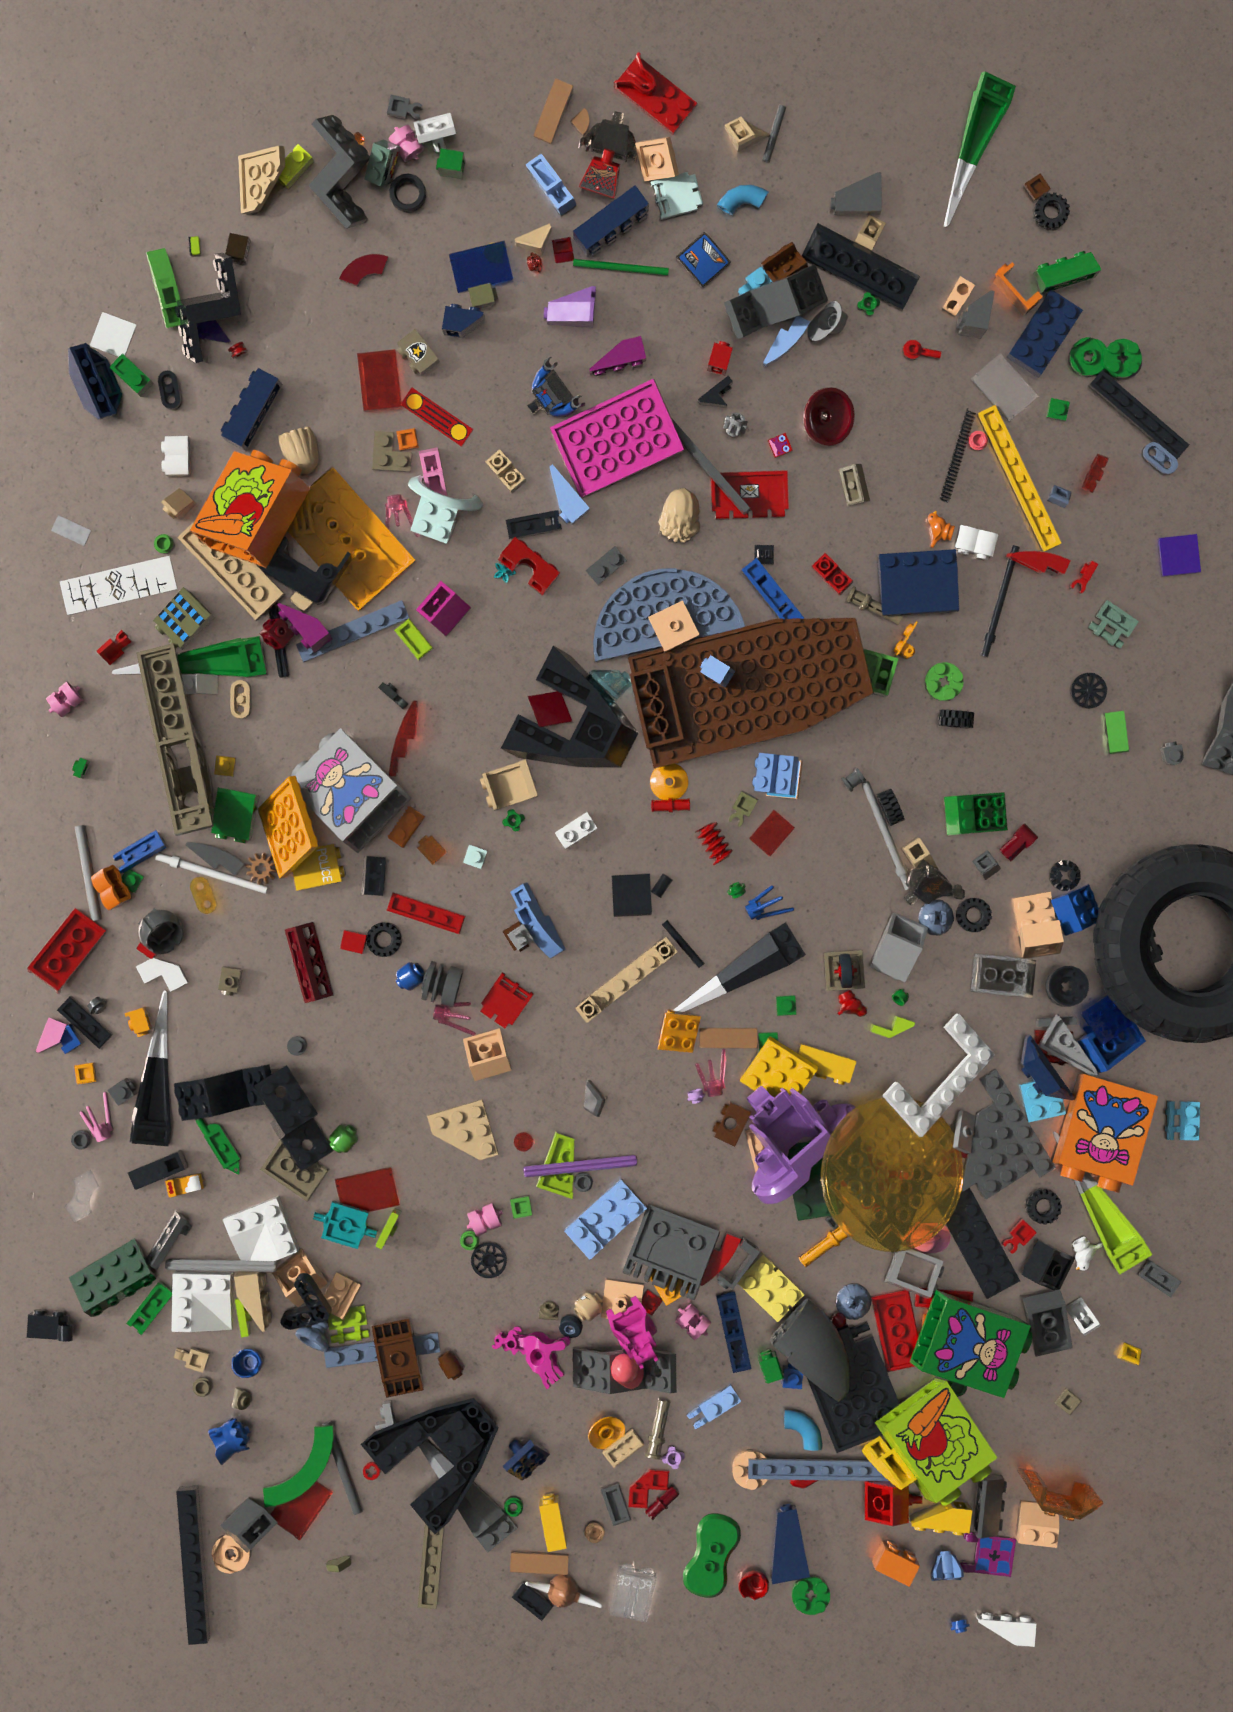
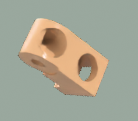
M960 276L943 309L956 316L975 285Z

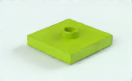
M394 1208L376 1243L377 1248L382 1250L388 1237H393L397 1229L395 1223L401 1210Z

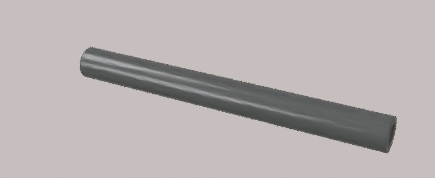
M328 1421L322 1425H332V1422ZM335 1433L332 1454L353 1514L357 1515L363 1511Z

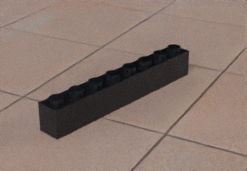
M199 1485L180 1486L176 1491L188 1645L207 1644L210 1639Z

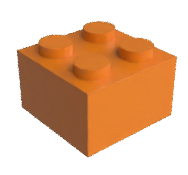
M882 1541L872 1559L876 1571L910 1587L920 1567L913 1552L907 1549L902 1551L898 1549L897 1544L891 1541L887 1543Z

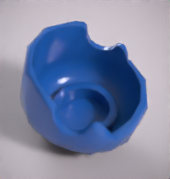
M252 1348L240 1350L232 1358V1370L235 1375L241 1378L254 1377L262 1368V1357L259 1352Z

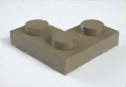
M374 431L372 470L411 472L412 452L393 451L394 432Z

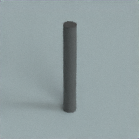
M783 105L778 107L762 161L770 163L786 107Z

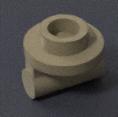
M551 1302L543 1303L540 1306L539 1319L558 1320V1306Z
M235 1388L232 1408L245 1410L251 1403V1395L241 1388Z

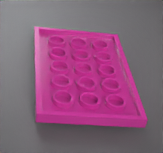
M651 379L550 427L581 498L685 450L655 379Z

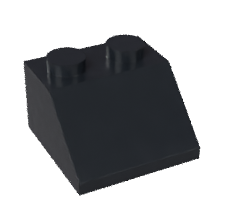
M1038 1240L1021 1275L1051 1290H1059L1075 1257Z

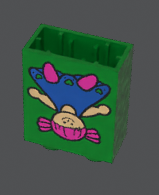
M936 1290L910 1363L922 1372L1005 1398L1007 1390L1014 1389L1018 1382L1019 1369L1016 1365L1020 1354L1027 1353L1032 1344L1033 1336L1032 1332L1029 1331L1031 1325L1016 1316Z

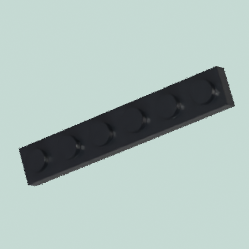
M1102 370L1089 385L1176 459L1188 448L1189 444L1105 371Z

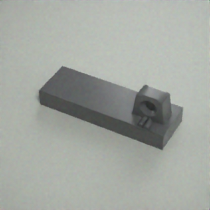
M175 1211L146 1258L148 1264L156 1270L178 1235L186 1236L192 1227L181 1213Z

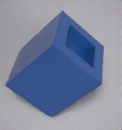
M72 1024L65 1026L66 1030L61 1039V1044L63 1045L61 1049L64 1054L71 1052L84 1043Z

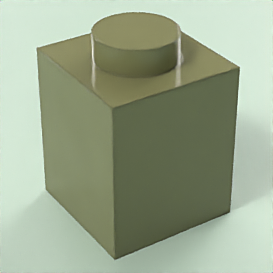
M490 283L468 288L472 307L481 309L496 305L494 300L498 299L496 288H491Z

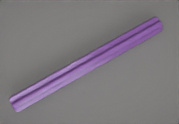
M631 1155L525 1166L523 1171L525 1177L632 1167L637 1165V1157Z

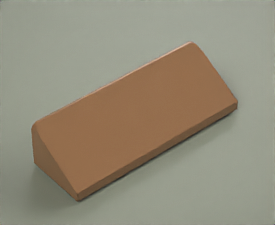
M700 1028V1048H758L757 1028Z

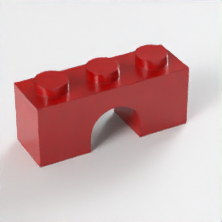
M516 537L513 538L498 558L512 572L519 565L529 566L533 571V576L528 584L541 595L545 594L560 574L553 564L547 563L538 552L532 551L523 540H518Z

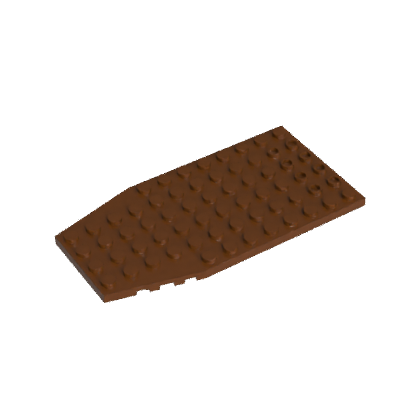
M856 618L772 619L687 641L667 652L660 648L628 657L631 674L629 675L646 748L650 750L654 769L803 732L874 694ZM710 655L735 671L726 688L701 673L702 668L700 666L704 659L709 658Z

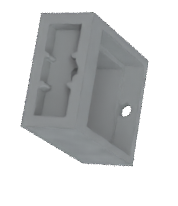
M899 1245L895 1251L885 1282L924 1298H931L938 1288V1285H936L938 1277L941 1278L944 1267L942 1265L944 1261ZM905 1254L935 1265L927 1290L897 1279Z

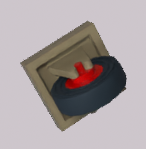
M863 950L824 952L826 991L865 988Z

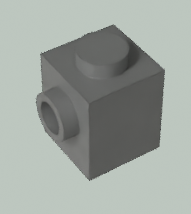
M127 1078L108 1089V1092L118 1106L138 1094L135 1084Z

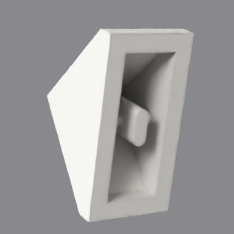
M1082 1297L1066 1306V1310L1084 1336L1101 1326Z

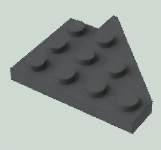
M995 1103L990 1104L976 1114L971 1153L967 1155L960 1190L965 1191L976 1184L984 1199H988L1034 1169Z

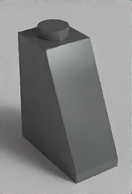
M877 172L836 191L834 198H831V209H834V215H880L882 211L881 172Z

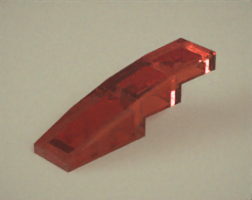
M413 701L397 733L389 768V776L398 777L399 758H407L408 739L416 740L418 701Z

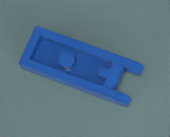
M155 830L114 854L113 859L114 861L123 860L124 865L119 867V871L124 873L162 851L166 846L159 832Z

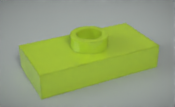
M237 1297L235 1304L241 1338L248 1337L251 1334L249 1321H252V1317Z

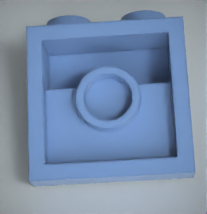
M759 753V757L755 759L757 773L752 781L755 787L754 791L794 795L799 757Z

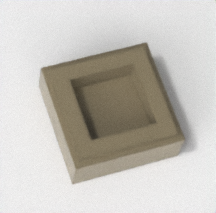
M1066 1388L1055 1401V1404L1068 1415H1071L1082 1400Z

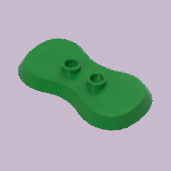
M708 1514L701 1519L696 1530L697 1547L695 1554L683 1572V1582L686 1589L700 1597L713 1598L723 1592L727 1585L728 1559L740 1542L741 1530L738 1523L734 1519L722 1514Z

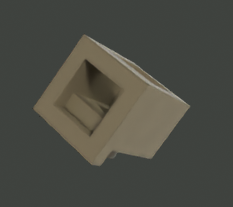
M223 966L221 968L218 990H222V994L233 996L234 992L238 993L243 970ZM227 978L232 979L233 982L231 985L226 984Z

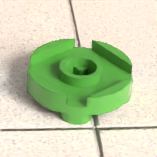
M938 663L926 673V689L929 695L936 700H951L963 688V674L958 667L951 663ZM946 676L949 685L942 687L939 679Z

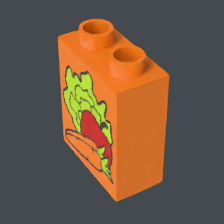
M253 450L250 456L234 451L190 531L210 549L267 568L310 490L299 478L302 472L301 468L285 459H281L279 465L272 464L273 460L269 456L257 450Z

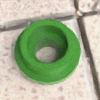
M466 1231L460 1238V1244L466 1250H473L479 1244V1236H476L473 1231ZM472 1237L473 1243H467L466 1238Z

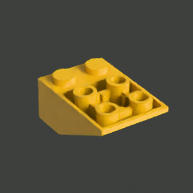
M953 1501L945 1506L940 1503L909 1515V1521L915 1530L926 1531V1528L934 1529V1532L937 1533L953 1531V1534L963 1536L964 1533L970 1534L972 1509L968 1502Z

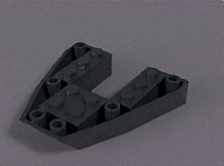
M553 645L536 681L586 706V709L570 740L544 727H539L537 723L518 714L501 749L518 758L568 766L622 767L638 732L614 699L571 655Z
M472 1398L432 1408L374 1432L360 1445L383 1473L387 1475L430 1437L454 1467L410 1505L435 1535L450 1522L480 1472L499 1427L479 1403Z

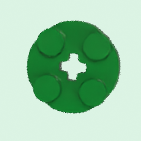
M1091 337L1078 340L1069 352V361L1073 370L1083 377L1094 376L1100 373L1105 368L1102 362L1103 353L1106 349L1105 344ZM1085 352L1093 354L1091 362L1084 359Z
M1117 339L1110 343L1103 353V366L1113 377L1127 378L1138 371L1142 362V354L1138 344L1128 339ZM1121 353L1127 357L1124 364L1121 363V360H1117Z
M810 1575V1577L800 1579L794 1584L792 1600L798 1611L807 1615H816L824 1612L828 1606L830 1590L823 1579ZM810 1590H813L814 1594H816V1597H813L812 1600L806 1597Z

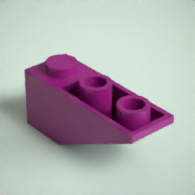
M641 336L622 340L590 368V374L600 376L606 374V371L611 369L617 372L624 370V366L632 365V367L642 366L643 362L646 361V355Z
M281 603L277 604L281 610L278 612L284 621L289 620L292 624L289 626L296 636L300 634L303 638L301 643L307 650L311 648L315 653L332 640L329 632L317 618Z

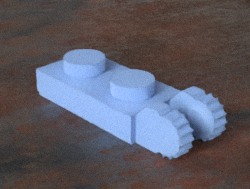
M729 1385L699 1404V1407L689 1412L687 1417L691 1419L701 1411L703 1412L705 1417L696 1421L693 1425L697 1429L739 1404L741 1400L733 1387Z

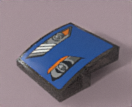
M706 232L699 235L676 256L684 269L691 274L702 288L731 263Z

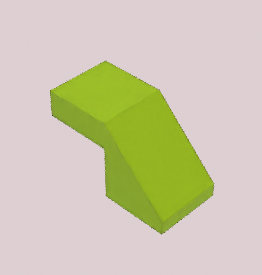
M895 1015L891 1030L872 1024L870 1031L891 1038L914 1027L915 1022Z

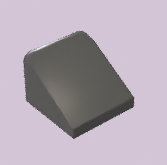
M988 850L972 861L985 880L1001 869Z

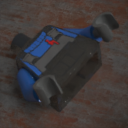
M552 357L544 360V365L534 378L532 383L533 390L531 392L535 400L528 404L527 407L533 415L543 409L547 415L567 416L577 408L585 406V402L578 403V399L582 397L581 395L573 397L553 369L558 363L555 362L551 365L549 360Z

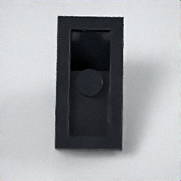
M728 375L698 399V403L705 406L727 408V404L719 394L725 395L732 389L733 380Z

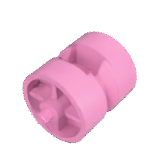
M405 125L401 128L395 127L396 131L389 137L391 143L400 146L399 155L403 161L407 162L413 158L418 160L419 157L417 155L425 147L422 143H418L417 138H414L415 133L410 125Z
M65 682L59 687L58 693L53 692L46 698L51 707L49 712L52 713L54 711L63 718L71 711V706L76 707L83 701L78 692L81 688L79 686L75 688L69 682Z
M493 1203L484 1206L481 1212L477 1209L467 1213L470 1222L466 1226L468 1229L472 1228L476 1236L486 1233L487 1228L493 1230L502 1226L499 1217L503 1212L502 1210L498 1212Z
M692 1303L685 1309H678L680 1313L675 1323L682 1329L686 1328L687 1334L693 1340H696L703 1334L705 1336L708 1335L706 1330L711 1321L706 1316L699 1315V1310Z

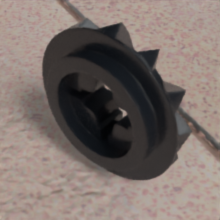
M1062 860L1052 867L1050 880L1057 889L1069 891L1078 885L1081 880V871L1075 863ZM1059 870L1064 872L1070 871L1069 877L1072 881L1064 879L1060 882L1063 875Z

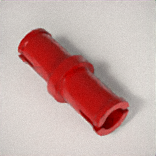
M672 797L668 800H651L652 812L669 811V813H673V811H690V798L673 799Z

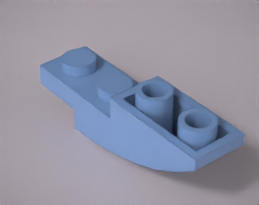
M528 882L512 890L511 895L518 907L514 911L521 924L525 925L533 937L536 945L549 958H553L566 950L550 916L543 915Z

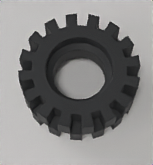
M1047 193L1036 203L1033 213L1035 221L1039 222L1038 225L1040 227L1044 226L1046 230L1047 228H1050V230L1058 229L1068 219L1070 205L1067 204L1066 198H1062L1063 195ZM1053 204L1058 207L1059 214L1056 218H1049L1045 215L1044 210L1047 205Z
M940 710V726L973 728L974 712Z
M892 789L877 794L881 808L890 826L905 820Z
M969 898L959 904L956 917L960 927L969 932H981L989 926L990 920H992V910L984 900ZM973 907L981 911V919L975 923L970 922L967 918L968 910Z
M381 922L372 926L368 931L366 944L374 955L387 957L398 951L401 946L402 937L395 925ZM381 932H387L391 936V943L387 947H381L377 943V936Z
M1037 1189L1038 1191H1033L1032 1195L1028 1196L1026 1211L1035 1222L1047 1225V1223L1051 1224L1054 1220L1058 1219V1215H1061V1200L1051 1190ZM1042 1199H1046L1051 1203V1209L1046 1214H1041L1037 1211V1203Z

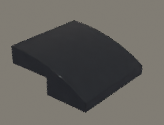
M650 874L612 876L614 917L652 915Z

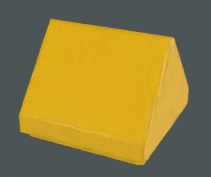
M1123 1343L1118 1359L1133 1365H1139L1142 1350Z

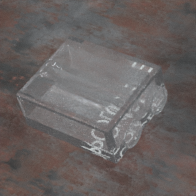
M630 1564L619 1565L609 1615L647 1623L657 1578L656 1573H653V1570L649 1568H642L640 1570L635 1569V1566Z

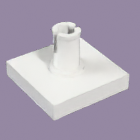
M451 113L413 122L418 143L432 140L435 152H440L438 143H440L442 149H446L443 137L456 134Z

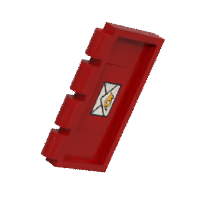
M788 470L720 473L750 507L752 518H768V510H771V517H785V510L789 509ZM711 478L712 512H716V519H729L730 511H733V519L749 518V512L743 515Z

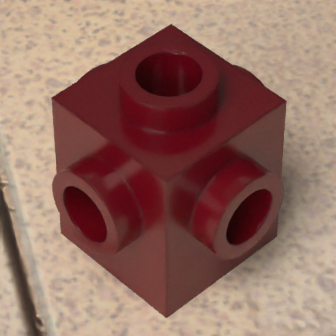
M280 618L268 619L263 624V629L259 633L263 637L264 642L272 646L274 650L284 648L295 635L288 627L287 622Z

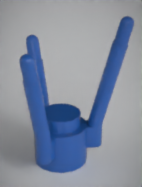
M772 885L757 897L748 901L749 905L745 906L751 920L755 918L760 920L765 917L794 911V908L763 913L765 912L764 908L783 899L780 896L762 905L760 902H757L774 888Z

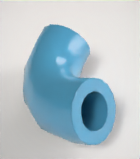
M739 185L727 191L719 200L717 207L729 215H733L736 209L743 204H752L760 208L769 191L755 185Z
M785 1410L784 1429H792L800 1433L803 1438V1449L811 1451L822 1450L821 1432L814 1420L802 1412Z

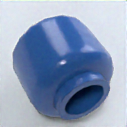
M408 962L397 970L396 983L401 989L405 988L411 991L423 983L425 972L418 963Z

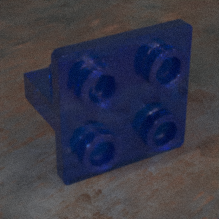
M1108 995L1081 1012V1015L1087 1022V1025L1083 1027L1086 1034L1094 1033L1101 1045L1132 1026V1022L1121 1013Z

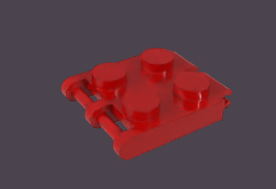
M502 972L481 1002L483 1008L480 1012L490 1019L496 1014L497 1018L494 1022L505 1029L508 1024L513 1025L534 993L527 992L519 986L518 982L514 983ZM502 979L512 985L513 988L503 982ZM516 989H518L519 991H521L523 994H525V995L528 996V997L526 998L525 996H523L522 994H520L518 991H516Z

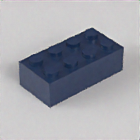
M634 185L573 230V239L587 257L590 254L594 256L601 251L600 247L605 243L609 245L617 239L616 235L620 232L626 233L632 228L631 224L638 220L640 222L648 216L649 203L636 185Z
M1051 289L1006 358L1039 378L1083 309Z
M260 368L251 373L248 379L250 381L248 387H244L239 395L241 400L238 405L235 404L233 406L229 422H225L221 428V436L227 442L244 451H247L283 385L278 378Z

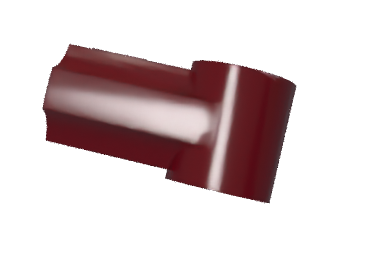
M1024 823L999 851L1011 862L1025 848L1027 849L1038 839V836Z

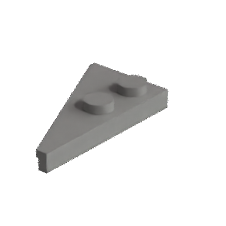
M1056 1014L1038 1046L1085 1073L1098 1078V1071L1061 1017Z

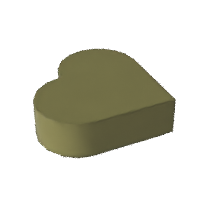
M343 1556L326 1562L329 1572H341L351 1565L350 1556Z

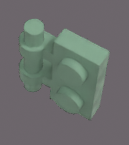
M1106 600L1096 615L1101 620L1100 624L1098 625L1092 621L1088 628L1093 630L1095 635H1100L1108 640L1110 645H1115L1120 649L1124 644L1123 641L1118 639L1122 634L1128 638L1139 621ZM1106 625L1116 630L1113 635L1104 629Z

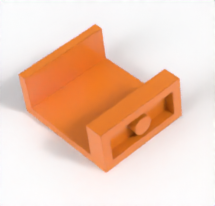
M1013 262L1009 265L1005 263L997 270L996 278L993 282L1024 316L1039 303L1043 296L1037 291L1026 301L1005 278L1015 264Z

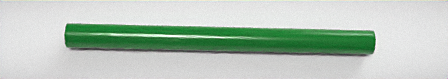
M573 259L574 267L668 276L669 268Z

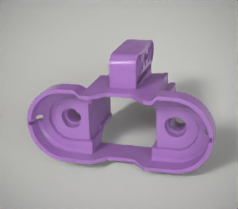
M760 1086L747 1097L748 1102L757 1112L754 1116H749L755 1126L751 1124L749 1127L765 1147L755 1158L759 1168L752 1180V1190L761 1202L774 1204L789 1198L809 1181L811 1167L823 1156L838 1155L855 1140L862 1130L864 1121L854 1105L843 1103L830 1106L828 1101L823 1099L812 1106L804 1096L793 1088L789 1090L791 1092L790 1095L785 1089L781 1088V1092L774 1098L763 1086ZM816 1137L791 1160L787 1158L789 1149L801 1138Z

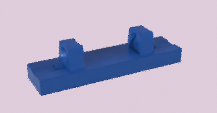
M757 558L742 569V572L780 619H804Z

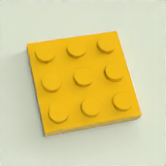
M769 1036L742 1075L740 1082L754 1091L763 1086L774 1098L781 1092V1088L785 1089L789 1095L791 1094L789 1090L792 1088L801 1094L818 1070V1066Z

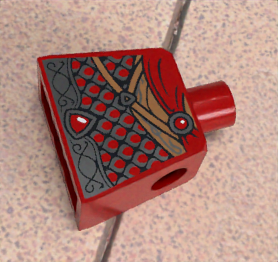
M604 148L602 158L593 157L579 185L580 188L611 198L616 196L620 164L612 162L615 151Z

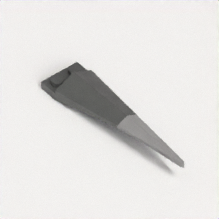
M428 1440L419 1446L439 1479L454 1467ZM472 1483L457 1509L474 1537L489 1552L514 1532L518 1526L499 1505Z

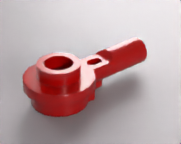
M916 340L907 341L903 347V353L909 359H916L920 355L940 359L942 352L922 348L921 344Z

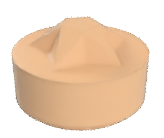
M596 1522L590 1523L584 1531L585 1537L591 1543L600 1542L605 1534L604 1528Z

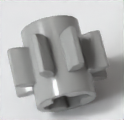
M733 413L731 417L726 416L723 428L726 429L728 435L738 437L740 433L745 434L748 421H745V417L742 414Z

